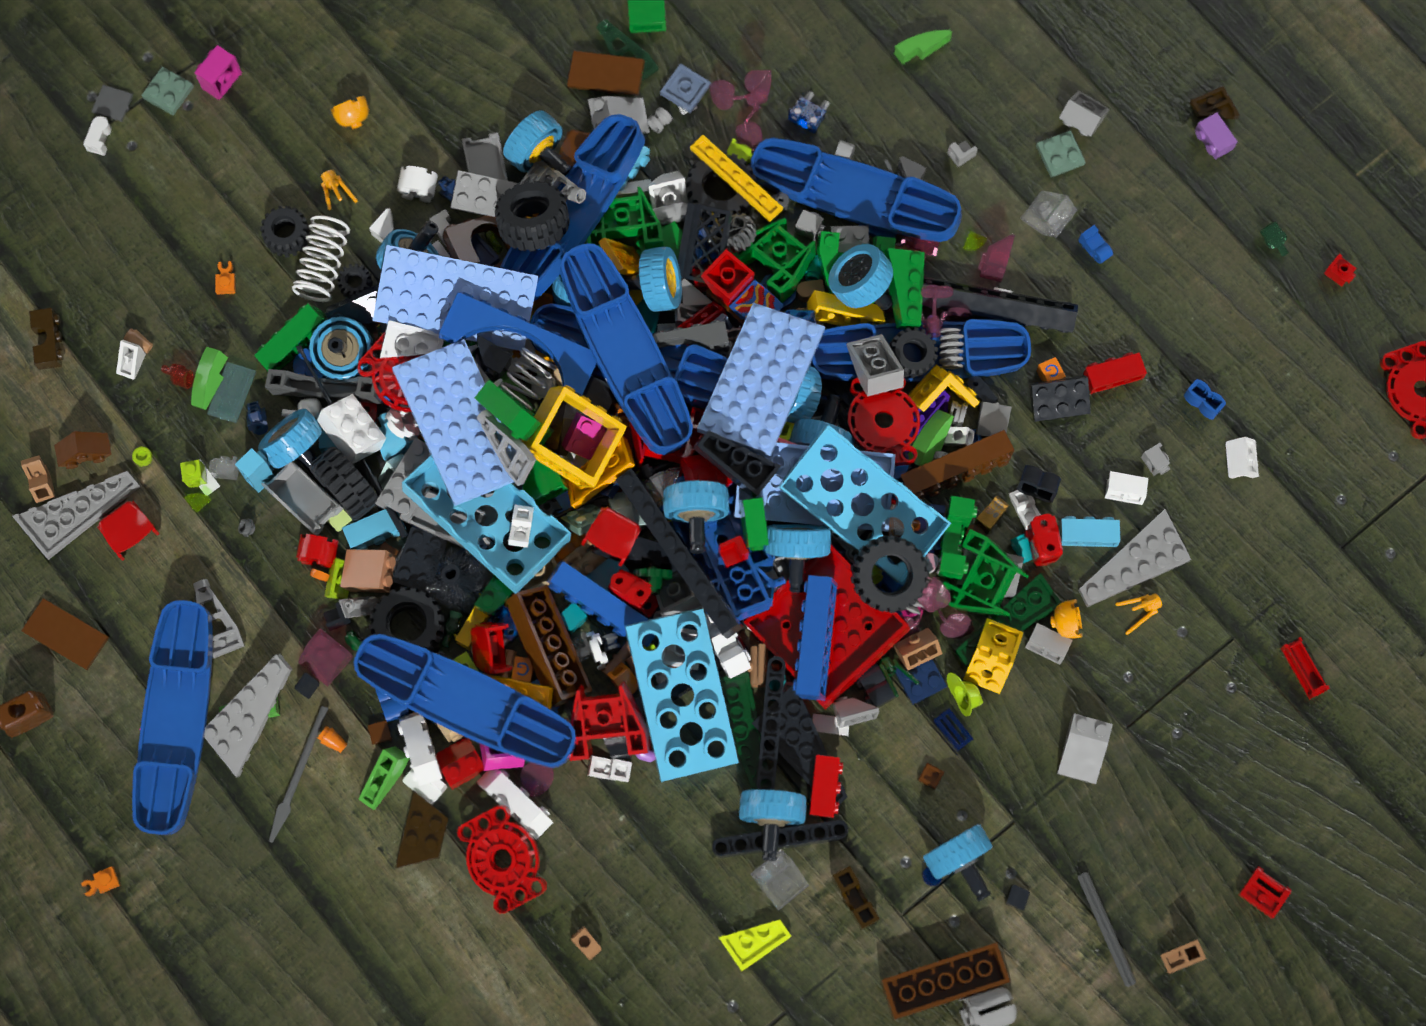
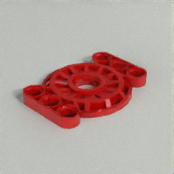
M384 332L359 360L357 371L363 377L372 376L374 391L386 405L402 412H411L410 408L398 406V404L409 405L393 373L392 367L422 355L390 358L375 357L373 351L382 349ZM368 363L372 369L370 371H363L361 365ZM376 383H379V384H380V388H381V390H382L381 393H380L379 389L377 388ZM384 396H387L394 404L389 402Z
M1426 341L1389 352L1380 360L1381 368L1390 372L1386 383L1389 402L1397 413L1405 419L1414 422L1410 432L1416 439L1426 438V397H1420L1414 390L1416 382H1426V355L1419 351L1420 346L1426 347ZM1402 353H1410L1411 360L1403 359ZM1385 358L1393 359L1394 366L1386 365ZM1417 425L1424 427L1425 433L1418 434L1415 427Z
M855 378L850 385V392L856 397L851 403L847 415L848 428L853 439L866 451L896 454L895 466L914 463L917 457V450L911 444L919 431L920 415L914 401L903 392L906 383L905 378L902 388L867 396L864 390L856 391L854 389V384L860 383L859 379ZM904 398L910 403V405L912 406L911 408L904 401ZM855 403H856V404H857L856 411H855V413H852V408H853V406H854ZM880 412L890 414L893 424L888 428L879 427L875 422L876 414ZM913 412L916 415V422H913ZM916 428L913 437H910L912 429ZM903 452H912L913 458L910 460L905 459Z
M499 805L462 824L457 830L459 839L469 842L466 861L471 878L483 891L496 896L493 906L496 912L501 914L507 913L543 894L547 889L545 879L536 876L540 864L536 841L525 828L509 821L511 812L505 805ZM498 809H502L505 812L503 820L498 819L496 816ZM481 818L488 820V828L483 829L480 826ZM464 827H469L472 830L470 838L464 836ZM514 828L519 829L525 835L522 836L519 832L515 831ZM527 838L531 842L534 850H531L530 844L526 840ZM500 849L507 850L512 857V862L507 868H500L495 863V853ZM535 854V867H532L533 855ZM534 881L541 883L542 889L540 892H536L533 889L532 884ZM517 890L524 892V900L521 901L516 898ZM500 899H505L508 902L507 909L500 908Z

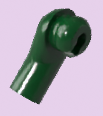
M354 631L346 633L345 642L352 650L358 651L363 641L356 637Z

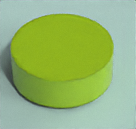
M141 446L133 451L132 459L138 466L143 467L151 463L153 455L147 447Z

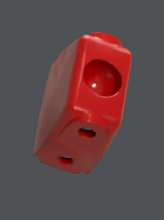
M134 500L125 502L100 520L97 526L107 543L122 561L125 558L121 552L139 543L151 530L157 536L160 534Z
M602 507L581 545L584 546L588 540L603 552L621 558L619 566H622L642 528H640L638 523L609 507Z
M1044 514L1036 516L1030 522L1031 529L1025 531L1024 534L1029 539L1035 565L1047 566L1050 563L1057 562L1063 554L1061 537L1054 515ZM1044 520L1046 521V525L1040 524V522Z
M622 569L611 577V582L608 585L610 593L644 617H652L659 606L656 596L650 595L652 593V585ZM647 603L651 604L650 609H645L644 606Z
M481 622L476 623L470 630L474 665L484 673L496 674L513 670V666L507 665L505 659L502 629L508 628L506 623Z

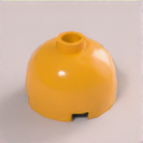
M365 96L357 97L358 101L348 100L333 107L334 109H330L336 122L344 127L351 126L352 129L362 126L361 122L369 114V107Z
M1076 599L1061 602L1055 608L1054 616H1051L1052 628H1056L1061 636L1069 639L1082 638V633L1079 634L1078 631L1082 629L1079 607L1074 606V603H1077Z

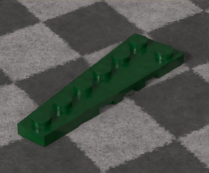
M538 537L535 539L534 544L540 549H545L550 546L551 542L546 537ZM514 546L511 552L521 551L524 547ZM512 563L507 567L508 573L515 576L521 574L524 570L518 563ZM494 575L474 604V607L491 617L514 592Z
M1040 573L1002 608L1010 613L1009 616L994 615L991 620L1022 632L1052 613L1061 601ZM984 625L955 651L965 667H968Z
M748 672L741 673L731 679L729 676L720 677L719 680L734 745L751 789L759 790L757 778L761 733L752 725L758 717ZM764 760L762 767L768 771L767 760ZM763 779L760 787L761 789H768L772 787V783L769 779Z

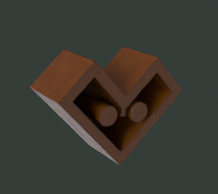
M74 431L54 445L58 467H66L67 469L77 468L79 464L85 461L101 463L111 455L108 433Z

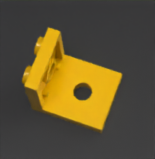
M937 364L908 394L917 408L923 412L947 386L960 399L974 408L979 404V401L975 398L977 394L971 388H967L964 385L965 382L960 377L955 376L951 371L947 372Z
M987 618L963 680L1000 694L1014 663L1024 632Z

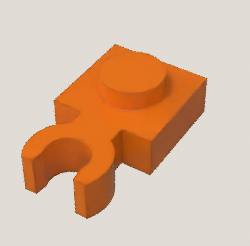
M228 261L226 269H223L222 263L218 262V269L221 274H215L216 294H236V276L234 273L230 274L233 271L231 261Z
M112 866L93 874L95 880H85L81 883L83 887L91 886V890L85 893L86 896L94 895L97 889H99L100 893H105L120 886Z

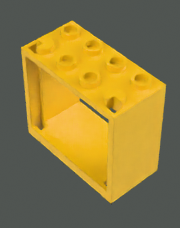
M570 386L550 387L534 416L541 422V425L528 441L522 439L521 442L527 446L537 461L579 487L594 488L627 426L622 424L623 421L620 418L608 415L606 413L607 410L603 407L591 404L589 398L582 395L580 397L575 394V390ZM562 401L567 402L607 428L584 472L539 444Z

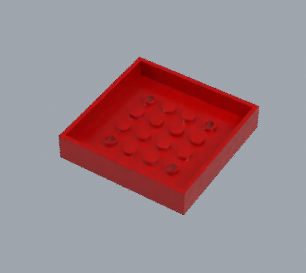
M830 545L829 555L811 558L805 564V581H808L809 575L832 577L838 584L825 701L817 700L825 710L911 630L910 626L896 611L895 613L882 612L870 607L860 599L853 589L854 584L851 583L852 571H850V563L832 545ZM788 580L786 584H783L773 594V603L769 610L747 618L744 623L763 644H766V647L775 657H781L785 661V667L797 679L798 671L795 670L796 660L800 659L798 640L802 639L800 621L804 620L805 613L802 612V602L806 600L807 593L790 592ZM789 622L790 627L785 629L784 624ZM867 624H872L871 630H866Z

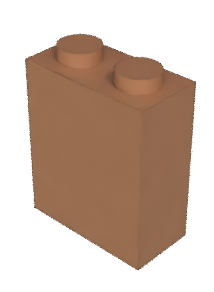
M347 550L340 587L350 592L390 593L396 555L386 550Z

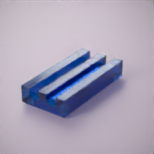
M950 708L933 720L957 752L973 740L972 736ZM947 714L967 738L965 741L945 717ZM941 719L944 721L947 727L951 730V732L961 743L960 745L955 741V739L951 736L948 730L940 722Z

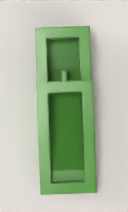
M937 30L913 36L897 44L894 55L902 64L916 55L923 60L948 43L952 32L950 30Z
M206 347L200 359L192 389L191 405L206 410L224 378L219 373L228 357L221 351Z
M938 409L928 420L912 445L917 450L915 464L922 466L932 461L935 451H941L953 421V415ZM912 452L908 454L909 460L913 458Z

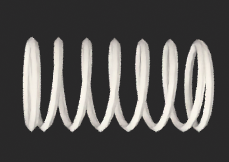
M318 215L310 219L312 224L309 225V229L323 236L341 237L343 243L338 245L330 239L317 235H308L306 240L319 247L338 248L340 254L334 256L326 250L313 246L303 247L302 250L312 257L326 260L334 259L337 261V266L331 267L322 261L305 257L299 259V261L308 268L332 271L334 277L327 278L318 272L308 269H299L296 273L300 277L311 281L328 282L331 284V288L325 290L311 282L297 280L293 282L292 290L297 295L308 300L327 302L332 299L329 292L335 289L332 281L338 277L335 270L341 266L338 258L344 255L341 247L347 244L344 236L349 234L350 228L341 220ZM314 219H326L337 222L346 227V231H337L329 226L316 224ZM309 238L319 239L332 245L318 243ZM307 250L318 251V252L324 253V254H326V255H328V256H323V255L314 254V253L309 252V251H307ZM304 261L314 262L324 267L314 266ZM300 272L313 274V275L318 276V277H320V278L310 277V276L304 275V274H302V273H300ZM296 287L307 292L324 293L328 298L322 299L305 295L297 291Z
M523 347L520 350V354L536 368L520 361H513L514 366L528 378L509 371L507 376L520 388L506 382L500 383V386L532 411L533 409L530 405L516 396L507 387L534 400H539L535 393L514 377L540 389H546L544 384L521 366L548 379L552 378V375L528 356L533 357L553 370H557V367Z

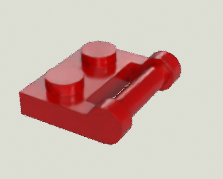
M1258 866L1239 893V896L1273 919L1290 895L1292 889L1278 883L1263 872L1264 869ZM1257 879H1261L1280 893L1279 898L1257 883Z

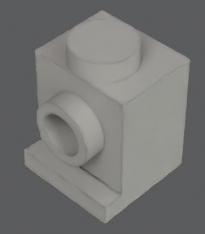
M1161 443L1145 451L1141 457L1153 476L1158 473L1162 475L1170 470L1168 466L1170 464L1169 457L1164 451H1161Z

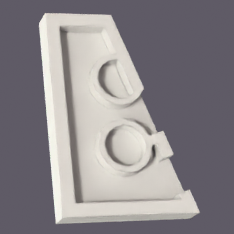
M389 320L380 358L425 355L442 348L444 340L440 339L439 334L433 331Z

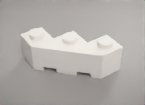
M704 611L712 649L715 655L718 656L725 673L731 679L750 669L751 666L748 661L751 658L747 650H742L735 639L738 637L737 633L729 639L725 638Z
M416 712L400 717V723L397 726L400 735H404L406 742L404 751L406 757L410 758L413 769L410 772L413 781H417L419 786L442 779V773L435 756V749L429 735L425 717Z
M504 769L488 770L477 781V784L499 805L507 806L510 809L511 816L537 840L553 823L548 818L550 813L543 806L538 808L528 798L530 794L523 787L519 789L508 779L510 775Z

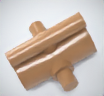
M587 540L584 546L580 545L560 562L564 561L568 565L572 563L571 567L587 576L606 559L603 556L592 553L593 548L587 552L586 550L593 545Z
M758 644V646L750 647L751 660L748 662L751 668L747 672H750L751 687L765 688L769 649L766 647V644ZM771 663L772 670L779 671V664Z

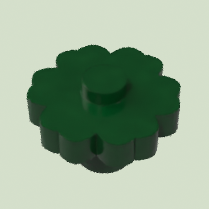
M647 566V569H634L633 575L652 585V593L650 595H659L660 590H662V580H671L673 571L659 569L658 566Z

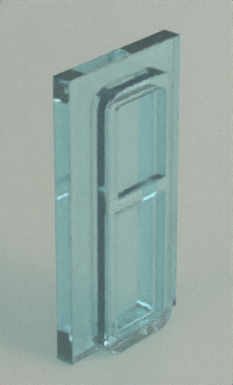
M227 362L222 374L224 378L213 397L207 414L237 423L256 371Z

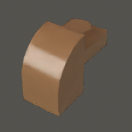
M40 455L22 460L21 466L28 478L29 490L35 502L38 503L54 498L52 479Z
M1198 939L1161 955L1169 974L1206 959Z

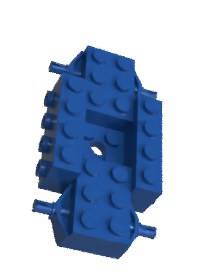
M684 476L673 479L672 484L685 482ZM735 496L729 498V513L726 517L705 522L704 548H706V551L693 555L738 620L741 621L769 610L773 603L774 589L786 584L784 576L773 580L765 574L772 571L775 556L766 553L765 546L764 550L752 551L747 547L749 551L748 559L730 567L725 566L718 552L719 544L717 539L724 537L728 541L741 535L744 541L741 518L734 517ZM663 503L659 504L662 510L664 511ZM671 520V523L690 549L689 523Z

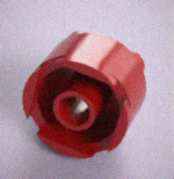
M300 534L296 554L297 561L306 565H313V562H316L320 567L331 568L335 563L339 541L333 539L330 542L327 541V537L311 534L304 536Z

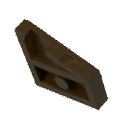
M1224 86L1190 101L1191 107L1200 119H1206L1215 113H1218L1221 119H1238L1240 116Z

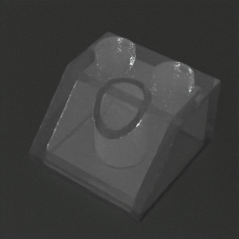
M1041 191L1021 219L1041 234L1057 238L1077 212V208L1067 195Z
M782 849L778 851L776 861H765L750 874L778 911L809 886L793 860Z

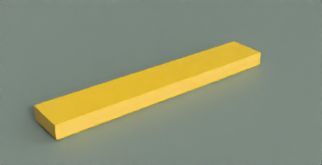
M702 135L690 146L691 151L769 222L783 210V206L706 136Z

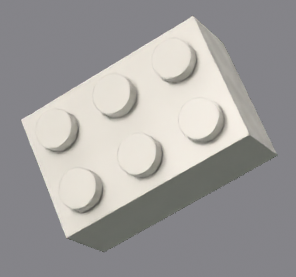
M353 394L323 408L317 419V422L338 450L352 464L380 450L386 440L385 435Z

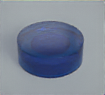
M928 867L922 873V880L928 886H936L942 880V878L936 879Z

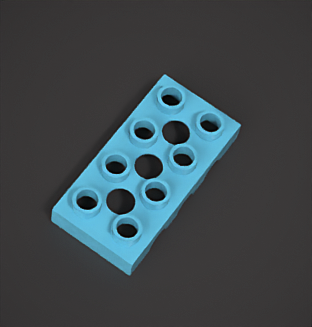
M829 425L824 426L777 486L858 552H860L859 549L863 545L868 544V541L883 536L881 526L887 518L896 517L904 525V533L900 538L915 544V547L922 551L924 558L951 524L932 507L916 497L902 483L886 473L871 458L856 449L846 438ZM826 444H831L836 450V455L831 461L823 460L820 455L821 448ZM857 468L864 470L866 473L865 482L859 486L851 481V473ZM827 469H837L841 472L843 485L838 491L828 492L822 487L820 482L821 475ZM801 475L809 476L812 481L811 488L806 492H801L796 487V480ZM859 493L870 495L874 502L872 512L866 516L856 515L851 508L853 497ZM886 493H892L896 497V505L890 510H886L881 504V499ZM832 499H837L842 504V511L837 516L829 515L826 509L828 502ZM917 517L924 518L927 524L925 531L920 534H916L911 527L912 521ZM864 523L869 524L872 528V535L867 540H861L857 536L858 527ZM887 556L877 560L875 565L898 584L903 585L905 583L907 567L903 560L898 564H891Z
M432 456L427 458L402 482V491L515 594L570 541L571 532L552 515L549 516L541 511L535 504L534 499L523 489L519 490L512 484L494 490L493 495L490 497L478 496L454 506L452 499L447 495V488ZM426 487H435L439 493L434 498H426L422 491ZM490 505L496 509L498 519L493 525L482 526L477 523L474 515L480 506ZM515 505L534 507L528 548L524 547L518 552L507 550L503 545V538L510 532L512 523L506 519V515L514 511ZM455 512H462L466 515L467 519L461 524H456L451 521L450 517ZM488 537L494 540L495 545L493 548L485 550L479 546L478 542L482 538ZM538 537H546L550 540L551 544L545 549H540L535 546L534 541ZM512 563H518L524 570L521 574L515 576L508 573L507 567Z
M700 607L625 625V632L634 663L637 684L644 706L645 718L661 782L739 763L703 608ZM687 624H692L697 629V635L692 641H684L680 634L682 627ZM652 633L657 636L658 645L654 650H645L643 648L642 638L646 634ZM669 645H678L685 652V660L677 668H669L662 661V652ZM695 663H702L706 668V674L700 680L692 679L689 673L691 666ZM662 672L667 676V684L664 688L655 689L652 687L651 677L655 673ZM680 683L690 685L694 691L693 701L685 707H679L671 700L673 687ZM704 702H711L715 707V712L710 718H702L699 715L698 709ZM666 711H671L676 715V723L670 728H665L660 724V716ZM695 722L701 726L703 737L698 744L686 745L680 739V729L685 723ZM712 741H720L724 746L723 753L718 757H712L708 754L707 748ZM675 750H681L685 754V761L680 766H672L669 763V755Z

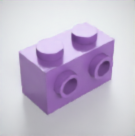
M1218 113L1199 122L1195 129L1197 138L1203 141L1207 152L1214 159L1233 150L1237 144V140Z

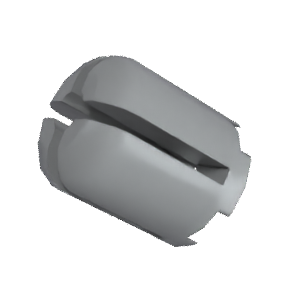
M996 986L960 998L959 1002L962 1001L963 1010L960 1011L964 1025L1007 1026L1012 1024L1016 1020L1017 1015L1015 1004L981 1016L978 1013L1013 999L1011 993L1003 986Z

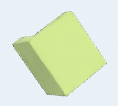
M344 510L327 521L337 532H340L348 524L354 523Z

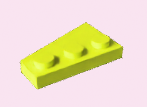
M777 920L727 936L725 935L719 937L737 966L743 971L791 938V935L781 920Z

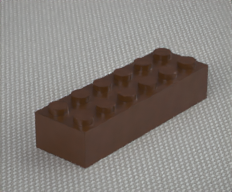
M1002 430L903 473L898 481L923 501V498L927 496L932 498L939 495L941 490L955 488L957 483L962 481L967 483L980 473L985 475L996 466L999 468L1009 464L1014 448L1005 430Z
M548 585L520 591L511 596L505 603L541 686L553 688L551 708L566 704L567 701L575 699L576 691L580 685H584L585 696L593 690Z
M996 942L883 979L880 983L892 1020H896L1010 982Z

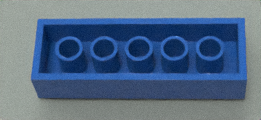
M564 561L558 562L546 580L551 590L556 593H564V598L572 604H580L582 611L588 615H596L598 622L605 626L611 625L614 627L612 631L621 637L626 636L625 625L649 620ZM652 633L646 634L642 638V646L648 647L656 635Z
M809 575L808 581H805L804 592L807 595L806 600L802 602V612L805 613L804 620L800 621V632H802V639L798 640L800 659L796 660L795 670L798 671V677L794 679L793 690L802 699L825 701L838 585L832 577Z

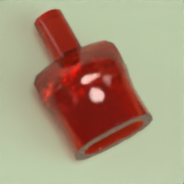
M172 364L170 367L166 365L161 367V371L170 376L171 382L174 385L186 389L192 387L194 374L186 366Z

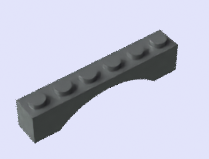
M715 320L710 322V324H694L689 328L683 329L678 327L672 331H657L652 334L659 349L671 345L693 344L713 352L730 349L725 321Z
M268 369L265 388L272 395L325 399L314 377L285 370ZM356 377L343 380L319 378L331 400H341L353 394L359 402L381 404V399L374 391L372 378ZM376 383L377 388L379 389V391H380V393H381L382 390H381V388H380V384H379V383Z

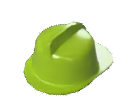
M948 673L947 684L960 711L964 716H970L972 709L983 704L979 689L972 682L962 681L955 673Z

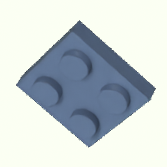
M680 64L660 91V95L691 113L711 86V82Z

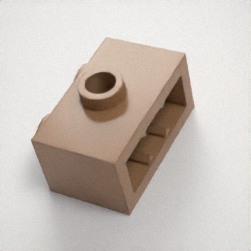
M929 628L912 634L894 645L899 660L907 670L915 668L942 654L938 639Z

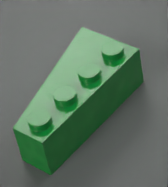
M887 248L884 255L893 266V277L889 285V292L893 301L892 307L896 328L902 330L906 328L913 329L914 327L919 328L922 318L925 252Z
M310 304L303 305L293 318L285 322L284 327L280 331H276L266 344L258 348L254 356L267 371L268 369H283L294 360L293 355L295 353L299 354L296 346L301 345L303 349H307L314 330L317 329L319 324L328 320L327 316L320 309Z

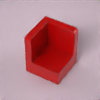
M741 535L719 544L718 552L726 567L748 559L749 551Z

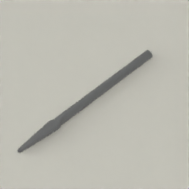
M320 707L283 802L277 806L269 842L274 841L291 811V800L328 711L327 707Z

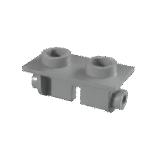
M375 596L342 599L339 600L345 618L371 615L375 611L373 607L376 603L379 604L380 601Z

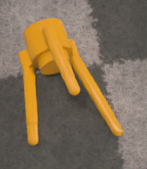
M328 170L321 175L323 181L321 185L324 189L329 210H331V202L328 189L334 190L338 200L342 201V197L337 189L339 184L355 203L358 202L334 170Z
M1156 593L1115 604L1116 606L1142 601V604L1133 607L1132 611L1144 608L1146 612L1149 611L1148 614L1125 632L1126 635L1134 631L1152 615L1158 613L1157 609L1162 607V601Z

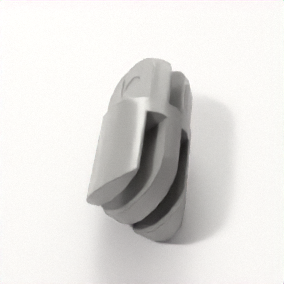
M680 202L654 208L653 211L661 225H665L673 221H684L688 204Z

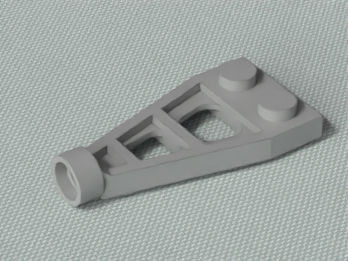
M536 161L519 183L524 184L527 181L530 183L534 181L543 183L548 176H551L553 178V181L550 183L551 186L558 187L561 182L565 184L561 192L566 200L580 204L586 198V191L577 187L562 173L552 169L543 161Z
M487 409L483 410L477 416L483 431L512 480L517 486L524 484L537 459L523 442L514 438L510 434L511 432L494 418L490 411ZM496 431L503 436L501 443L495 434ZM508 444L516 450L512 461L506 453Z
M208 579L195 582L193 586L196 592V602L203 606L204 603L213 601L217 608V613L211 615L212 620L221 619L226 626L225 632L213 636L212 659L244 647L245 644L239 628L211 590Z

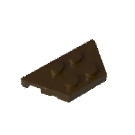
M415 792L413 793L396 862V868L399 869L423 863L424 861L439 859L449 821L446 816Z

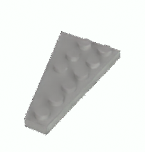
M126 471L105 479L104 482L96 485L92 484L87 486L86 489L78 492L74 491L37 508L33 507L24 513L15 514L12 517L49 560L139 489L140 485Z
M1164 509L1078 590L1086 607L1191 561L1166 510Z
M281 654L275 655L205 727L204 738L236 777L241 775L245 761H248L251 755L249 753L269 718L268 714L271 708L274 707L276 698L292 671L291 666Z

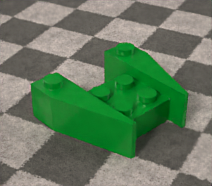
M637 187L638 196L615 198L587 238V243L601 247L599 241L603 238L617 239L644 235L645 250L664 247L661 223L641 187Z
M786 218L756 230L757 236L755 241L751 242V246L746 247L745 251H739V254H733L747 267L757 259L775 273L767 281V290L781 303L795 292L816 255L815 241H812L808 246L799 242L787 232Z
M818 231L817 254L826 293L834 294L829 287L828 278L832 266L844 253L838 252L840 233ZM875 236L873 245L884 253L887 248H895L896 238Z
M490 380L486 382L474 397L511 429L512 432L510 434L516 439L528 441L541 425V422L534 417V413ZM550 426L539 443L542 446L554 432Z
M951 496L945 517L951 524L942 534L941 551H939L936 568L938 576L962 579L963 574H967L969 563L965 562L966 556L961 555L962 547L958 546L961 545V541L972 518H976L977 506H974V499Z
M970 529L962 547L977 554L972 568L961 589L944 581L936 599L960 611L1009 616V612L999 608L1016 573L1026 578L1029 575L993 540Z

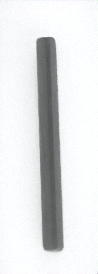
M1084 872L1078 875V880L1126 987L1134 985L1136 980L1088 872Z

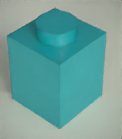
M571 604L560 614L570 635L588 620L586 613L580 609V604Z

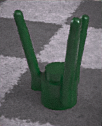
M885 657L877 663L895 697L899 695L890 676L896 673V667L913 682L919 684V681L901 666L897 659L892 660L890 657Z

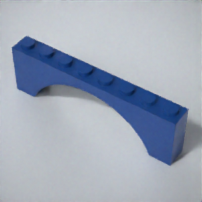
M457 292L440 329V339L453 344L475 334L488 331H507L525 336L541 346L550 355L559 370L562 385L564 387L565 385L570 386L575 390V394L580 397L581 395L583 396L597 364L589 346L587 348L583 347L574 339L567 340L556 331L549 332L544 330V327L540 324L528 323L521 316H512L503 308L496 309L485 300L478 301L473 299V296L469 293Z

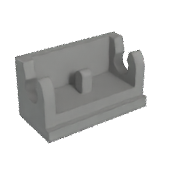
M1037 623L1025 648L1060 665L1073 640L1065 638L1059 633Z

